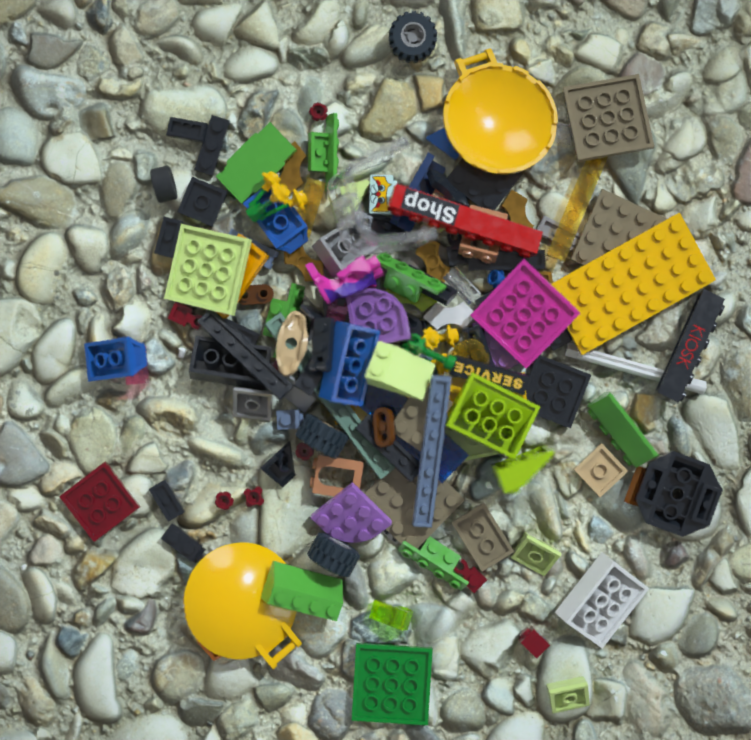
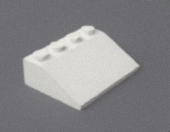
M601 552L555 613L568 625L603 648L649 588Z

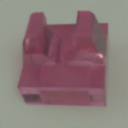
M338 299L329 304L325 318L331 317L335 319V322L336 320L345 322L348 312L347 303L345 302L343 307L337 305Z

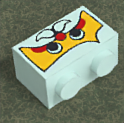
M370 175L369 214L392 216L391 211L386 209L392 189L397 184V180H393V175Z

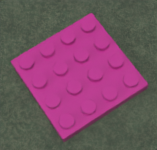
M523 259L470 316L520 364L527 368L581 312Z

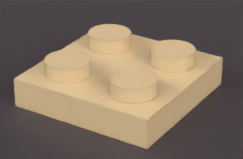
M602 443L573 468L599 497L604 495L628 472Z

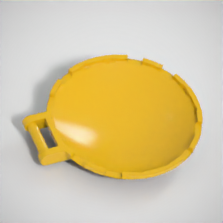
M491 48L465 59L459 58L454 60L459 79L451 87L446 97L443 109V122L447 137L456 152L471 165L497 174L517 173L538 163L551 148L556 137L558 123L554 100L540 80L537 81L529 75L528 71L520 67L503 65V63H497ZM484 60L487 61L486 64H483V65H480V66H477V67H474V68H471V69H468V70L466 69V66H469V65H472V64H475V63H478V62H481V61H484Z
M239 542L218 547L205 555L197 563L188 579L184 591L183 604L188 627L201 645L214 654L229 659H250L261 655L272 670L294 648L302 645V642L291 630L297 611L267 604L261 598L272 562L277 561L286 564L281 557L261 545ZM288 636L291 642L271 658L268 653Z

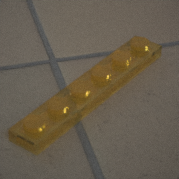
M608 157L585 161L546 256L563 263L565 262Z

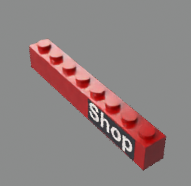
M395 184L386 209L395 216L401 217L404 215L409 217V220L418 223L423 221L428 223L429 227H441L450 234L460 233L465 235L466 239H478L487 246L497 245L503 251H515L525 258H530V256L533 257L537 254L543 234L542 231L399 184Z

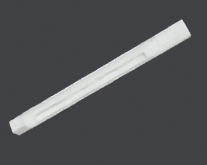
M568 343L565 350V356L658 382L664 372L662 369L595 350H590L581 355L576 345ZM693 378L690 385L687 384L685 390L704 394L707 382Z

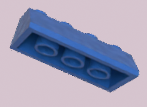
M336 320L332 369L330 372H324L318 397L331 402L363 406L368 386L365 375L377 346L380 330Z

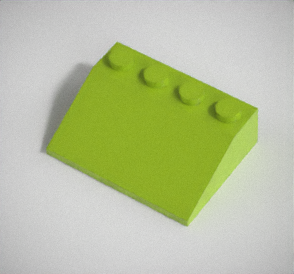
M471 372L447 412L445 426L508 458L516 459L540 406Z
M543 445L517 455L516 459L508 458L492 464L491 468L499 488L504 493H509V495L520 492V488L524 487L555 454L554 450Z

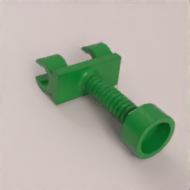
M417 334L410 336L417 343L408 341L406 346L412 348L413 351L404 349L405 351L416 356L424 354L442 363L444 369L451 371L457 357L451 354L444 357V355L442 356L437 352L435 353V351L426 349L424 347L425 338L421 339Z

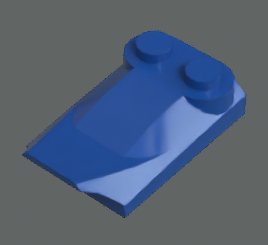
M272 188L268 192L266 191L257 203L260 202L262 205L266 203L270 196L273 195ZM260 191L243 202L247 209L250 207L249 203L255 199ZM277 201L276 203H272L265 208L266 212L271 211L283 205L284 203ZM289 206L266 217L263 221L260 219L257 221L277 250L291 254L308 241V226L294 207L290 208Z
M131 337L84 343L88 382L134 376L138 371L147 366L145 344Z

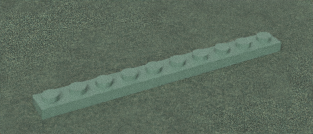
M281 312L264 324L276 341L280 328L285 321ZM294 338L286 340L287 348L294 349L297 346ZM306 349L305 355L297 368L300 374L312 355L308 349ZM323 376L314 390L317 397L319 396ZM318 397L378 479H382L395 469L354 429L361 420L349 404L331 402Z

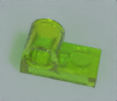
M376 599L373 602L369 618L405 631L409 628L413 610L402 606H393Z

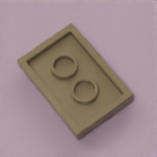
M429 385L423 401L410 397L394 420L395 434L420 451L423 442ZM451 400L448 401V409H447V411L450 409V407H451L452 404H453V402H452Z
M484 502L451 522L482 572L514 553V550Z

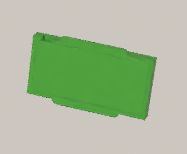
M269 122L258 134L254 133L227 160L224 170L218 173L216 177L243 204L254 193L262 189L265 183L262 173L272 171L277 174L297 149Z

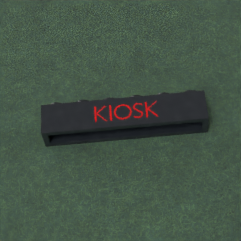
M705 289L699 292L656 387L654 396L673 405L684 400L687 393L684 390L687 384L690 385L694 378L692 372L695 367L699 366L702 360L700 354L702 350L707 348L710 342L708 336L710 332H714L717 326L716 318L722 314L725 305H723L724 298Z

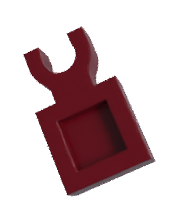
M175 301L167 319L186 327L187 323H190L194 329L199 330L200 327L195 325V320L200 319L202 316L193 315L194 309Z
M462 558L460 562L464 564V567L462 569L455 567L454 571L463 575L462 578L469 582L467 587L475 593L488 579L474 565L469 568L467 562Z

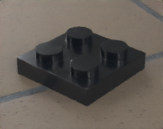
M192 177L177 212L214 227L228 191Z

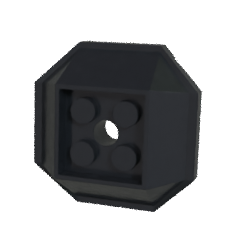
M671 450L648 462L635 500L645 523L684 537L710 526L723 489L710 464ZM676 488H679L681 492L678 498L672 496V492Z

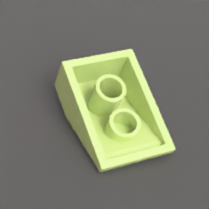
M378 341L365 378L369 385L423 401L431 375L435 369V364L397 346Z

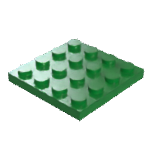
M356 643L351 721L428 725L433 648Z

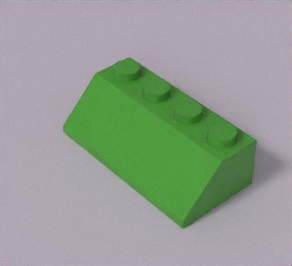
M604 392L587 405L590 409L587 411L593 420L597 419L601 424L599 426L600 430L605 435L609 434L612 438L611 444L617 451H622L624 454L622 458L628 466L638 467L658 456V453L611 392Z
M273 561L261 598L270 605L337 621L343 605L342 579Z

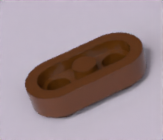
M266 284L250 285L246 290L248 298L243 299L241 297L239 303L242 305L269 303L274 298V291ZM266 290L267 296L261 297V291Z
M378 408L373 414L374 439L378 446L389 447L395 440L394 416L389 408Z

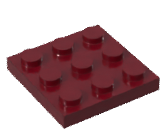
M106 461L59 496L93 542L97 541L141 507Z

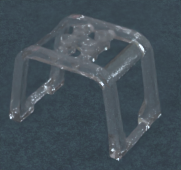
M405 136L351 160L343 171L336 173L328 181L327 196L340 238L345 249L351 254L362 256L413 251L437 238L435 228L411 233L376 236L370 232L353 181V175L392 160L395 153L409 147L408 139ZM343 181L346 193L338 196L336 186ZM357 225L361 237L353 242L348 229Z

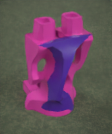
M363 255L357 257L351 264L337 273L338 278L333 280L320 275L313 263L305 265L326 304L335 301L339 297L344 298L366 288H375L377 286L376 279L384 275L381 264L375 255L367 260Z

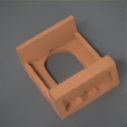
M470 205L472 209L507 220L508 214ZM465 235L462 236L458 254H462L466 258H478L485 263L496 262L500 246H489L488 250L470 246L471 240L466 239Z
M318 454V458H314L312 469H316L315 477L311 476L309 488H313L312 493L335 496L344 489L324 485L320 482L318 478L319 471L323 467L330 466L355 470L353 483L360 489L364 461L344 458L336 459Z

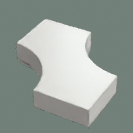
M464 302L452 308L442 307L435 303L423 318L436 330L446 324H456L464 328L472 321L473 318L470 315L474 311Z

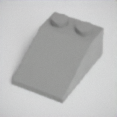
M353 218L321 237L312 245V248L333 278L357 257L362 255L365 257L384 244L378 236L354 234L352 232V227L355 225ZM363 221L362 225L367 226L368 222Z

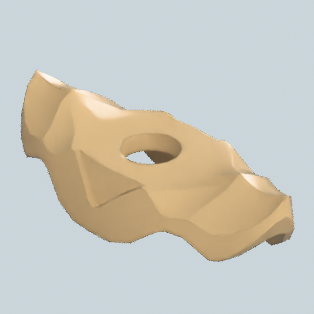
M292 311L287 316L278 334L276 358L279 370L284 377L295 373L307 349L306 318L299 311ZM288 338L296 340L297 346L294 349L286 347L285 343Z

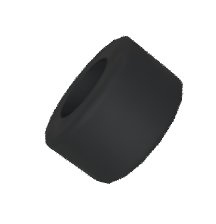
M166 165L151 169V181L158 202L163 203L177 199V189L171 168Z

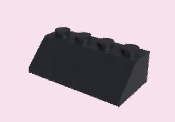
M195 337L189 367L190 379L266 390L256 378L213 338ZM250 344L270 363L272 347Z

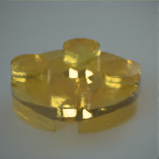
M472 338L457 343L452 352L453 356L458 355L468 358L467 356L471 354V358L487 364L490 361L489 354L484 350L485 346L480 341Z

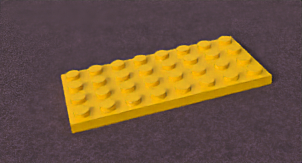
M679 212L551 283V285L581 312L566 329L580 354L583 355L716 281V278Z

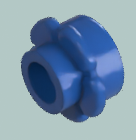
M492 270L487 277L488 283L493 285L494 288H497L505 279L502 270Z

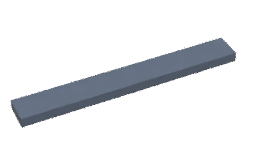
M431 375L412 519L413 527L432 528L451 386L450 376Z

